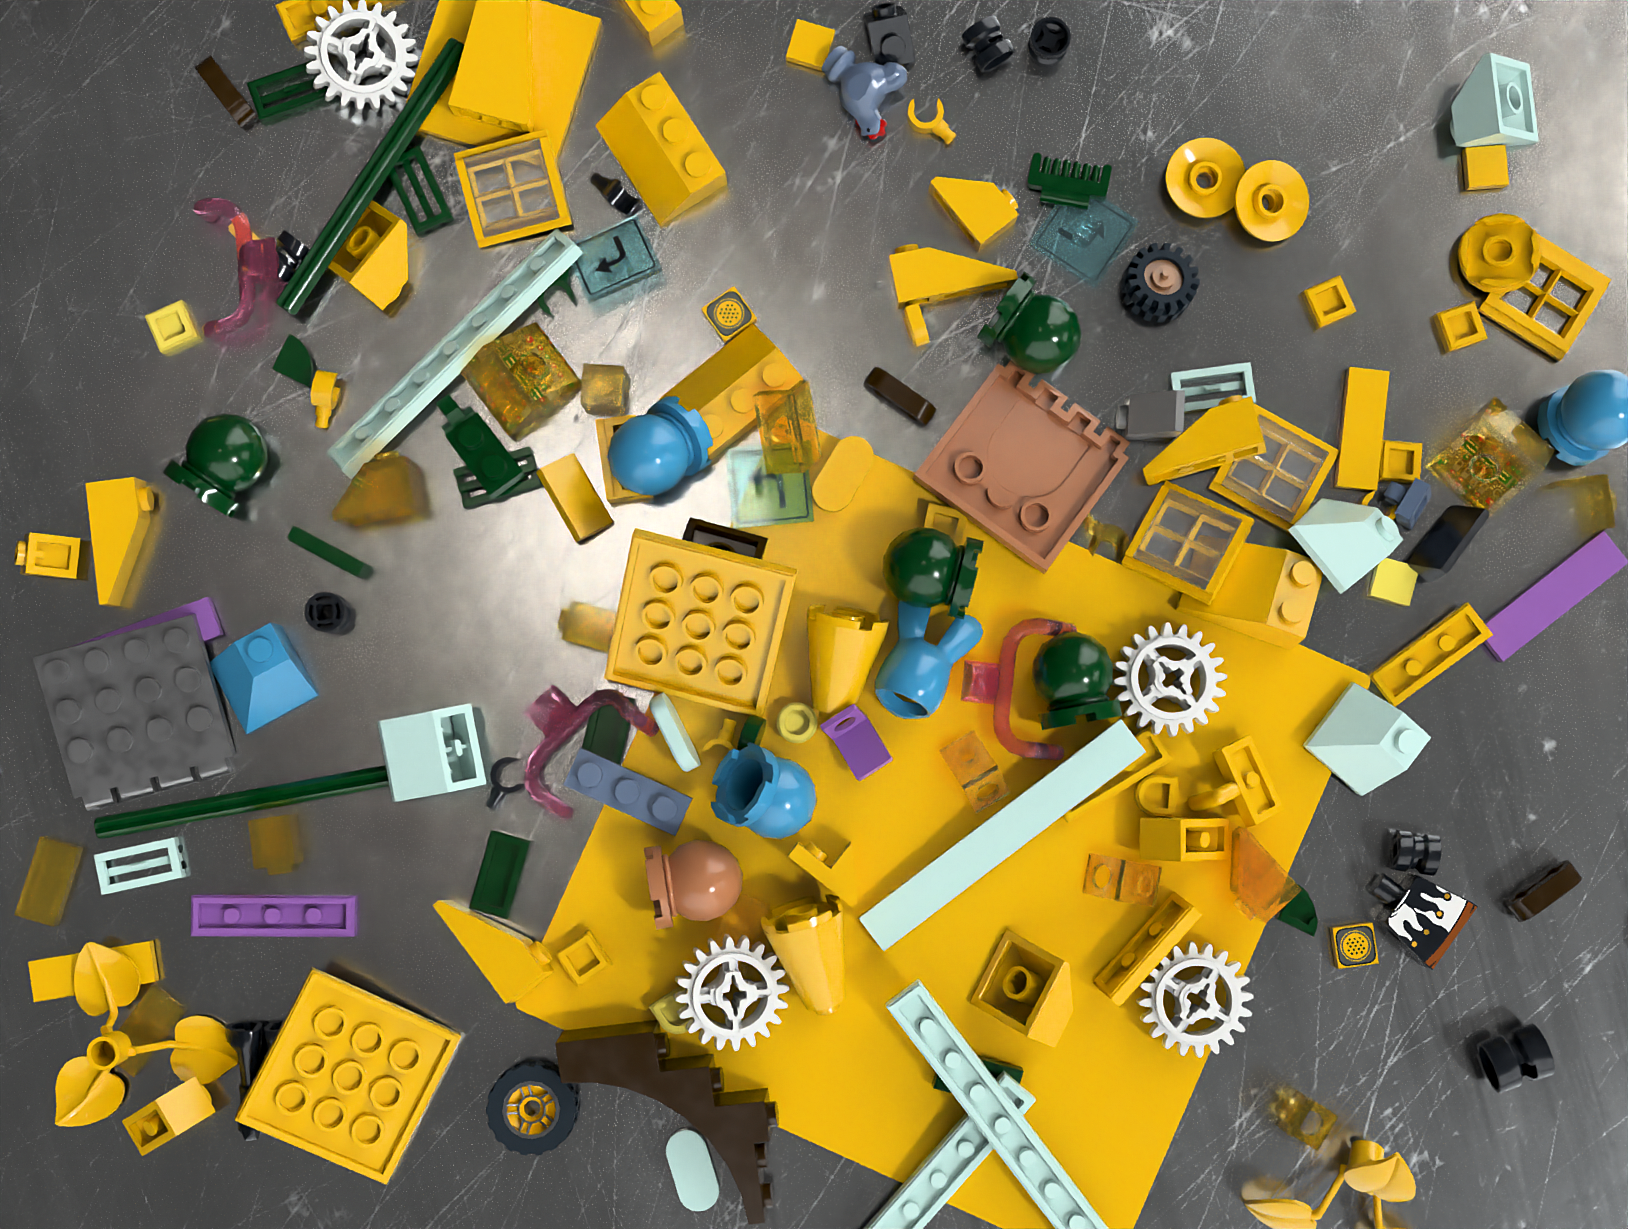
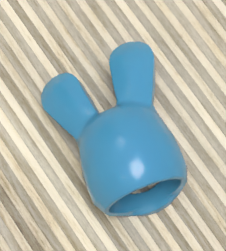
M899 601L897 621L899 639L884 660L875 680V694L888 712L903 719H921L930 717L939 708L948 687L953 664L965 656L982 637L983 629L976 618L970 615H965L964 620L956 618L938 645H933L924 640L931 608L913 607ZM894 692L904 695L917 703L903 701Z

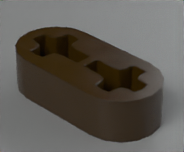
M211 55L195 66L197 72L241 128L258 117Z
M875 366L863 382L870 391L923 427L927 426L937 412V408L928 400L880 367Z
M1565 860L1551 867L1514 894L1506 902V905L1518 922L1526 921L1573 889L1582 880V877L1569 860Z

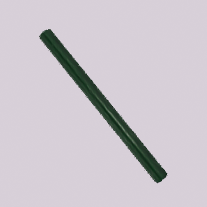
M454 38L448 39L276 299V304L281 309L292 315L298 313L456 74L464 48L463 43Z
M386 765L97 817L94 820V828L97 838L105 839L390 787Z

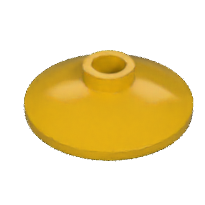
M1197 138L1183 144L1172 155L1166 168L1165 183L1170 198L1183 212L1198 218H1213L1225 214L1234 207L1235 188L1246 170L1240 155L1227 143L1214 138ZM1200 175L1206 176L1210 181V186L1207 188L1200 187L1196 182V178Z
M1266 160L1252 165L1242 174L1235 188L1234 208L1239 222L1250 235L1259 240L1275 242L1291 237L1301 228L1309 210V194L1303 178L1293 167L1281 161ZM1262 196L1268 199L1269 207L1267 210L1263 207Z

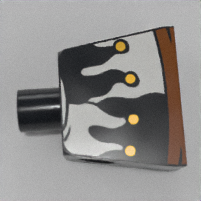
M1382 873L1374 880L1369 889L1371 895L1385 904L1377 915L1376 921L1418 964L1431 970L1434 969L1478 907L1469 900L1418 875L1409 873L1400 884Z

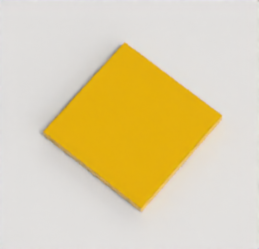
M439 0L407 101L448 39L454 38L465 45L477 0ZM531 0L533 132L548 129L556 161L558 162L599 35L602 20L601 18L546 1ZM456 74L418 130L472 148L524 135L512 130L454 116L448 102ZM539 155L516 160L517 162L543 169Z
M635 528L632 533L604 679L658 693L664 692L666 695L762 718L798 569Z
M311 966L235 1115V1121L383 1184H387L461 1038V1034Z

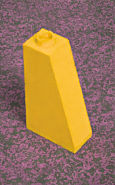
M531 0L476 1L448 102L454 116L523 134L533 132Z

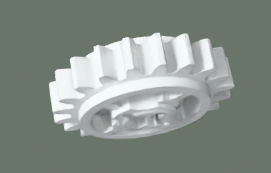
M343 0L342 13H338L335 8L328 6L327 16L329 21L317 16L314 24L320 32H307L306 39L316 46L304 48V56L315 59V61L306 65V72L309 74H320L314 80L313 87L318 89L328 86L325 100L328 102L336 95H339L341 97L340 109L342 110L348 106L350 101L355 102L358 114L362 113L365 102L370 103L374 112L379 111L380 99H384L388 105L393 106L395 97L392 91L405 95L407 87L401 80L413 81L415 73L406 66L417 64L418 56L407 53L415 47L416 41L415 39L402 38L407 33L409 26L407 24H401L397 27L393 25L397 14L395 11H392L386 17L381 16L382 3L380 2L374 6L372 11L367 10L365 0L359 1L357 10L352 9L348 0ZM363 27L355 36L342 37V39L335 37L343 30ZM377 33L389 44L394 60L385 57V53L378 47L376 42ZM364 43H367L366 58L359 64L358 69L355 70V55L359 53V50H362ZM327 52L337 55L336 59L341 61L345 67L346 76L344 79L333 70ZM380 73L387 75L386 78L376 84L359 85L367 76L379 75Z
M1169 622L1162 625L1160 635H1158L1152 625L1145 629L1147 640H1144L1138 634L1133 635L1131 641L1135 650L1126 646L1120 649V653L1127 659V662H1116L1113 664V668L1122 672L1123 677L1113 680L1112 685L1124 688V692L1119 694L1115 700L1119 699L1120 702L1129 701L1130 706L1123 715L1127 717L1138 713L1137 728L1145 726L1149 721L1152 722V735L1159 734L1163 725H1165L1169 737H1174L1178 732V724L1181 725L1186 734L1194 731L1192 719L1202 726L1206 725L1208 719L1204 710L1210 713L1219 711V707L1212 701V697L1220 698L1226 695L1224 690L1216 687V683L1227 679V675L1217 673L1214 669L1224 659L1221 657L1211 659L1209 657V653L1212 652L1215 644L1210 643L1201 647L1199 645L1202 638L1201 631L1192 635L1190 639L1187 638V625L1185 624L1181 625L1176 633L1173 634ZM1173 648L1185 653L1187 656L1180 661H1172L1165 656L1161 657L1155 649ZM1142 661H1144L1148 666L1146 670L1149 674V682L1145 690L1141 692L1138 684V672ZM1197 668L1200 676V688L1195 699L1191 694L1193 690L1190 686V677L1194 669ZM1173 672L1177 678L1173 681V685L1166 688L1162 684L1166 677L1165 674ZM1165 698L1174 704L1178 703L1184 711L1175 713L1164 712L1153 707L1151 704L1157 699Z
M729 934L724 935L722 947H719L712 938H709L707 942L709 951L707 953H703L697 947L693 948L694 955L697 958L696 963L686 960L682 961V965L689 972V975L675 977V981L684 987L685 990L673 994L674 999L677 1002L686 1003L677 1013L681 1019L692 1017L686 1025L689 1033L696 1032L702 1028L698 1038L702 1044L707 1043L714 1036V1046L717 1050L723 1048L727 1039H729L734 1051L739 1050L741 1038H745L754 1047L756 1045L755 1032L758 1031L768 1038L770 1032L766 1027V1023L768 1021L774 1024L782 1022L774 1013V1010L776 1008L785 1009L788 1007V1004L779 998L778 994L789 991V986L786 983L776 981L784 976L786 971L782 966L771 968L778 958L773 952L761 957L765 945L760 941L756 942L749 949V938L746 935L740 937L736 946H734V942ZM738 961L753 965L758 970L762 981L753 982L750 979L743 978L738 970ZM722 964L717 977L711 983L701 987L706 975L714 967ZM733 981L740 992L733 994V1000L730 1003L723 993L729 992ZM757 998H761L756 1010L749 1017L741 1021V1018H744L746 1008L752 1002L757 1001ZM711 1003V1005H717L722 1008V1012L725 1015V1023L714 1021L706 1016L701 1008V1004Z
M1187 941L1185 953H1182L1180 948L1175 945L1171 949L1172 958L1164 957L1160 962L1159 969L1154 968L1149 974L1152 976V980L1150 982L1143 981L1139 985L1142 989L1148 991V996L1136 999L1137 1003L1150 1008L1149 1011L1140 1016V1019L1144 1023L1155 1021L1149 1034L1155 1038L1165 1033L1162 1046L1166 1049H1169L1177 1041V1052L1181 1056H1185L1191 1045L1194 1054L1198 1058L1203 1056L1205 1045H1208L1210 1050L1218 1054V1040L1222 1039L1229 1045L1234 1044V1040L1229 1033L1231 1029L1245 1032L1246 1029L1238 1022V1017L1252 1016V1012L1241 1006L1242 1002L1254 998L1253 994L1240 990L1242 986L1250 981L1249 977L1245 975L1235 976V973L1241 967L1238 961H1231L1225 965L1228 957L1227 951L1221 949L1212 957L1213 947L1212 944L1207 942L1204 943L1199 953L1193 941ZM1204 966L1201 974H1196L1189 980H1180L1174 977L1177 972L1184 968ZM1218 977L1221 978L1226 991L1225 1008H1222L1215 999V989L1217 986L1214 983ZM1165 989L1175 999V1008L1173 1010L1175 1015L1171 1021L1167 1018L1163 1006ZM1190 992L1195 994L1199 992L1198 995L1203 999L1199 1006L1196 1004L1191 1005V1002L1187 999V995ZM1201 1018H1210L1216 1021L1210 1027L1200 1031H1185L1189 1023L1193 1025L1196 1020Z

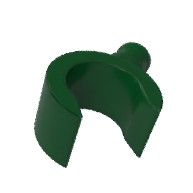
M571 266L538 297L539 306L550 318L554 319V316L546 305V298L551 291H565L572 303L576 305L575 294L569 286Z

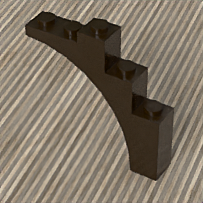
M657 1020L572 1029L561 1032L555 1042L561 1083H598L626 1088L655 1099L686 1118L711 1142L727 1164L741 1193L748 1224L766 1222L769 1208L774 1207L772 1182L765 1183L763 1168H768L769 1166L766 1142L770 1141L774 1126H779L778 1105L776 1101H770L768 1088L719 1093L724 1092V1074L721 1066L715 1067L714 1054L665 1059L670 1056L669 1038L667 1032L661 1033L660 1024Z

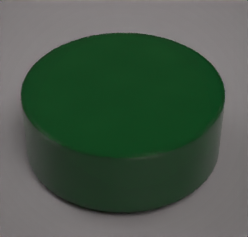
M755 715L747 718L738 741V751L747 747V743L750 742L760 746L766 728V719Z

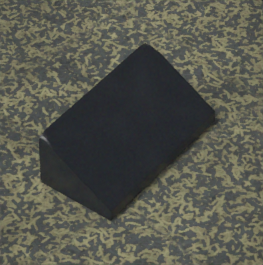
M1460 505L1448 507L1408 561L1409 567L1429 583L1448 574L1486 522L1490 512L1483 508Z

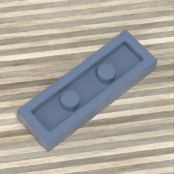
M584 748L579 749L563 784L570 789L676 836L693 799Z

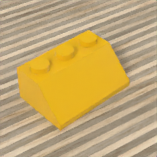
M660 71L627 91L595 125L660 227L727 184L725 170Z
M752 323L659 399L676 396L680 398L678 404L688 412L695 409L700 414L713 440V446L707 449L708 459L713 460L804 386V379L780 349Z

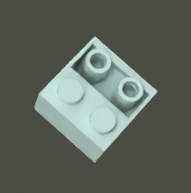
M471 703L377 721L393 802L443 794L486 784Z

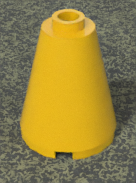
M817 604L808 607L807 627L812 707L819 710V717L829 720L850 705H856L888 630L889 620L884 619L880 621L881 615L837 606V610H833L832 613H824L825 605Z
M825 894L827 902L815 903L814 895L786 902L770 910L771 919L768 920L765 916L761 918L762 930L807 1010L816 1011L817 1015H826L837 1011L840 1008L839 1004L846 998L843 908L839 897L832 894Z

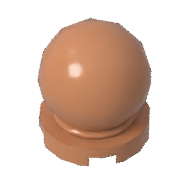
M693 840L679 845L669 857L667 854L662 855L660 845L644 848L651 901L654 902V920L657 930L673 927L672 916L676 917L678 914L691 921H710L724 915L735 905L742 891L743 873L737 858L726 847L714 841Z

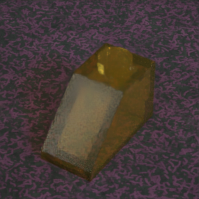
M1238 826L1232 832L1230 890L1237 897L1233 904L1249 921L1255 917L1258 921L1267 923L1302 889L1247 828Z

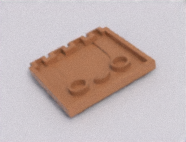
M1010 360L1006 367L999 363L996 365L915 472L912 479L950 507L963 514L968 520L1038 571L1045 574L1129 459L1123 452L1131 442L1109 426L1106 427L1100 436L1096 434L1094 430L1101 422L1098 418L1077 403H1074L1068 412L1064 411L1061 407L1068 399L1066 395L1043 379H1041L1035 389L1032 388L1029 383L1036 374L1017 368Z

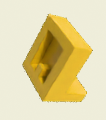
M29 532L24 535V541H17L14 564L21 565L20 574L76 579L81 538Z

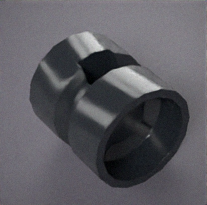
M1533 1023L1511 1030L1507 1039L1497 1035L1477 1043V1053L1482 1069L1492 1088L1497 1093L1521 1086L1523 1078L1533 1082L1555 1073V1064L1548 1043L1540 1029Z

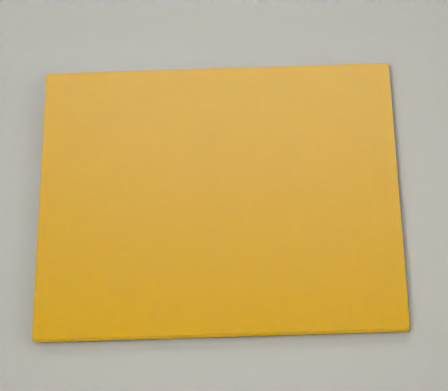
M781 416L773 429L765 449L801 446L803 448L809 516L802 519L738 524L735 514L729 528L768 538L762 560L798 569L762 717L767 722L760 747L771 751L775 757L790 759L807 770L815 785L817 798L811 821L794 835L783 839L763 838L746 826L736 827L717 818L711 808V802H716L718 786L712 784L713 773L716 772L719 763L729 750L723 745H715L705 751L701 750L708 741L717 738L719 729H722L724 718L737 722L732 742L737 750L742 729L749 715L667 695L674 705L701 763L700 766L686 772L676 762L651 712L650 706H648L622 766L692 797L690 806L676 836L604 804L541 943L552 958L548 963L554 969V972L515 1002L516 1007L563 1030L657 1020L649 1006L680 986L675 981L676 976L689 975V972L682 965V961L697 962L693 952L694 947L699 948L703 953H707L709 951L707 943L709 938H712L719 947H722L724 935L729 934L734 942V946H736L740 937L746 935L749 938V949L756 942L760 941L765 945L761 957L770 952L776 955L762 930V916H765L768 920L771 919V909L795 899L814 895L815 903L827 902L825 894L837 896L788 857L789 852L797 842L806 846L811 841L829 856L825 863L831 866L851 841L858 902L852 908L839 898L843 908L846 998L839 1004L840 1008L826 1015H817L816 1011L807 1010L790 978L785 973L776 982H783L789 986V991L778 994V997L783 999L788 1004V1007L785 1009L776 1008L774 1010V1013L782 1022L780 1024H774L770 1021L766 1023V1027L770 1032L768 1038L757 1031L754 1033L756 1041L754 1047L745 1038H741L739 1050L734 1051L729 1039H727L723 1048L717 1050L714 1046V1036L705 1044L700 1042L698 1038L702 1028L693 1033L687 1031L681 1034H673L664 1030L660 1025L661 1033L667 1032L670 1044V1056L665 1059L714 1054L715 1067L721 1066L724 1074V1092L719 1093L768 1088L770 1101H776L778 1105L779 1126L777 1127L904 1183L966 1113L952 1093L933 1088L932 1082L935 1070L886 1008V1002L919 979L977 1055L1023 1068L1024 1072L1020 1085L1035 1096L1036 1099L1035 1103L1023 1115L1108 1228L1133 1229L1211 1050L1208 1045H1205L1203 1056L1198 1058L1193 1052L1192 1045L1189 1046L1185 1056H1181L1177 1052V1041L1169 1049L1164 1048L1162 1040L1165 1033L1153 1038L1149 1031L1155 1024V1021L1144 1023L1140 1019V1016L1149 1011L1150 1008L1139 1005L1136 999L1148 996V991L1138 986L1125 1002L1118 1007L1093 982L1174 892L1193 905L1202 914L1176 946L1180 948L1182 953H1185L1187 941H1193L1199 953L1205 942L1210 943L1213 947L1212 957L1221 949L1227 951L1228 957L1225 965L1231 961H1238L1241 967L1235 973V976L1244 975L1332 773L1303 744L1350 682H1355L1368 690L1371 682L1370 677L1361 671L1300 644L1296 645L1292 650H1288L1177 611L1176 607L1181 594L1180 591L1069 541L1045 574H1043L967 519L961 545L964 546L967 537L984 541L982 553H978L975 567H978V572L969 606L965 607V615L976 618L983 629L982 637L965 656L953 664L944 698L939 708L930 717L921 719L896 717L888 712L875 694V680L878 672L899 639L897 621L900 600L888 589L882 573L883 557L889 544L902 532L917 527L923 528L929 503L952 507L913 480L915 472L874 455L873 464L848 506L838 512H826L820 509L813 500V483L841 439L789 416ZM801 449L764 451L755 471L762 466V475L776 474L781 477L784 483L786 508H780L778 484L776 481H762L764 489L750 481L737 509L739 522L807 516ZM944 602L931 607L924 640L933 645H938L947 629L956 619L955 617L947 616L948 606ZM810 605H825L824 613H832L833 610H837V606L849 607L881 615L880 621L884 619L889 620L887 633L856 706L867 715L893 760L862 781H858L855 778L834 740L822 731L820 725L828 719L819 717V710L812 707L807 611ZM1169 622L1173 634L1176 633L1181 625L1185 624L1187 625V638L1190 639L1192 635L1201 631L1202 638L1199 642L1201 647L1210 643L1215 644L1214 649L1209 653V657L1211 659L1223 658L1224 661L1214 669L1217 673L1227 675V679L1216 683V687L1224 690L1226 695L1220 698L1212 697V701L1217 704L1219 711L1210 713L1204 710L1208 723L1202 726L1192 719L1194 731L1188 734L1178 724L1177 735L1169 737L1166 726L1163 725L1158 735L1173 760L1149 775L1178 776L1175 817L1229 818V859L1184 862L1140 859V845L1138 841L1140 818L1165 816L1149 815L1138 808L1134 799V790L1138 783L1136 782L1070 823H1067L1065 818L1061 816L888 949L883 951L859 920L861 915L1117 720L1121 719L1133 735L1152 725V722L1149 721L1145 726L1137 728L1136 723L1139 714L1135 713L1125 717L1123 714L1130 706L1129 701L1120 702L1122 716L1087 722L1086 715L1083 714L1075 716L1077 724L1042 730L1038 714L1049 712L1047 711L1049 705L1036 692L1032 681L1033 660L1043 643L1063 632H1080L1094 637L1106 648L1112 664L1127 662V659L1120 653V649L1126 646L1135 650L1131 641L1133 635L1138 634L1144 640H1147L1145 636V629L1152 625L1158 635H1160L1162 625ZM1173 648L1155 649L1161 657L1165 656L1172 661H1180L1187 656L1185 653ZM1142 661L1138 672V684L1141 692L1145 690L1149 682V674L1146 670L1148 666L1144 661ZM1113 668V680L1123 677L1122 672ZM1197 668L1194 669L1190 677V686L1193 690L1191 694L1195 699L1200 688V676ZM1173 672L1165 674L1166 677L1162 684L1166 688L1173 685V681L1177 678ZM1111 684L1106 694L1110 698L1109 701L1115 700L1119 694L1124 692V688ZM655 692L654 695H653V697H655V696H657V695H659V694H661V693ZM894 692L903 701L917 703L904 695ZM1165 698L1157 699L1151 704L1153 707L1164 712L1175 713L1184 711L1178 703L1174 704ZM794 702L808 705L817 716L816 732L809 740L802 743H792L785 740L777 729L779 712L783 707ZM847 718V719L843 720V721L840 722L837 726H839V725L845 723V722L848 721L850 718ZM1251 735L1285 810L1255 826L1247 828L1233 799L1224 804L1201 811H1192L1188 805V800L1191 796L1226 784L1212 752L1242 737ZM693 840L714 841L726 847L737 858L743 873L742 891L735 905L724 915L710 921H691L678 914L676 917L672 916L673 927L657 930L654 920V902L651 901L644 848L660 845L662 855L667 854L669 857L679 845ZM1006 929L1068 962L1070 965L1074 1011L1056 1048L1026 1037L970 1003ZM591 930L613 964L577 988L555 953ZM1171 951L1165 956L1168 959L1172 958ZM778 958L771 968L782 966ZM738 961V970L743 978L750 979L753 982L762 981L758 970L753 965ZM1160 963L1155 967V969H1159ZM722 964L714 967L706 975L701 987L711 983L717 977ZM1204 966L1184 968L1177 972L1174 977L1180 980H1189L1196 974H1201ZM1148 975L1144 979V981L1150 982L1152 980V976ZM1218 977L1214 983L1217 986L1215 989V999L1222 1008H1225L1226 991L1221 978ZM732 981L729 992L723 994L731 1003L733 994L740 992V990ZM1165 989L1163 1006L1167 1018L1171 1021L1175 1015L1173 1012L1175 999ZM1190 992L1187 995L1191 1005L1196 1004L1199 1006L1202 1003L1203 999L1198 995L1199 992L1197 994ZM757 998V1001L752 1002L746 1008L744 1018H741V1021L749 1017L756 1010L761 998ZM711 1003L701 1004V1008L706 1016L714 1021L725 1023V1015L722 1012V1008L717 1005H711ZM1201 1018L1196 1020L1193 1025L1189 1023L1185 1031H1200L1210 1027L1216 1021L1210 1018ZM995 1149L988 1154L946 1202L1002 1229H1055Z

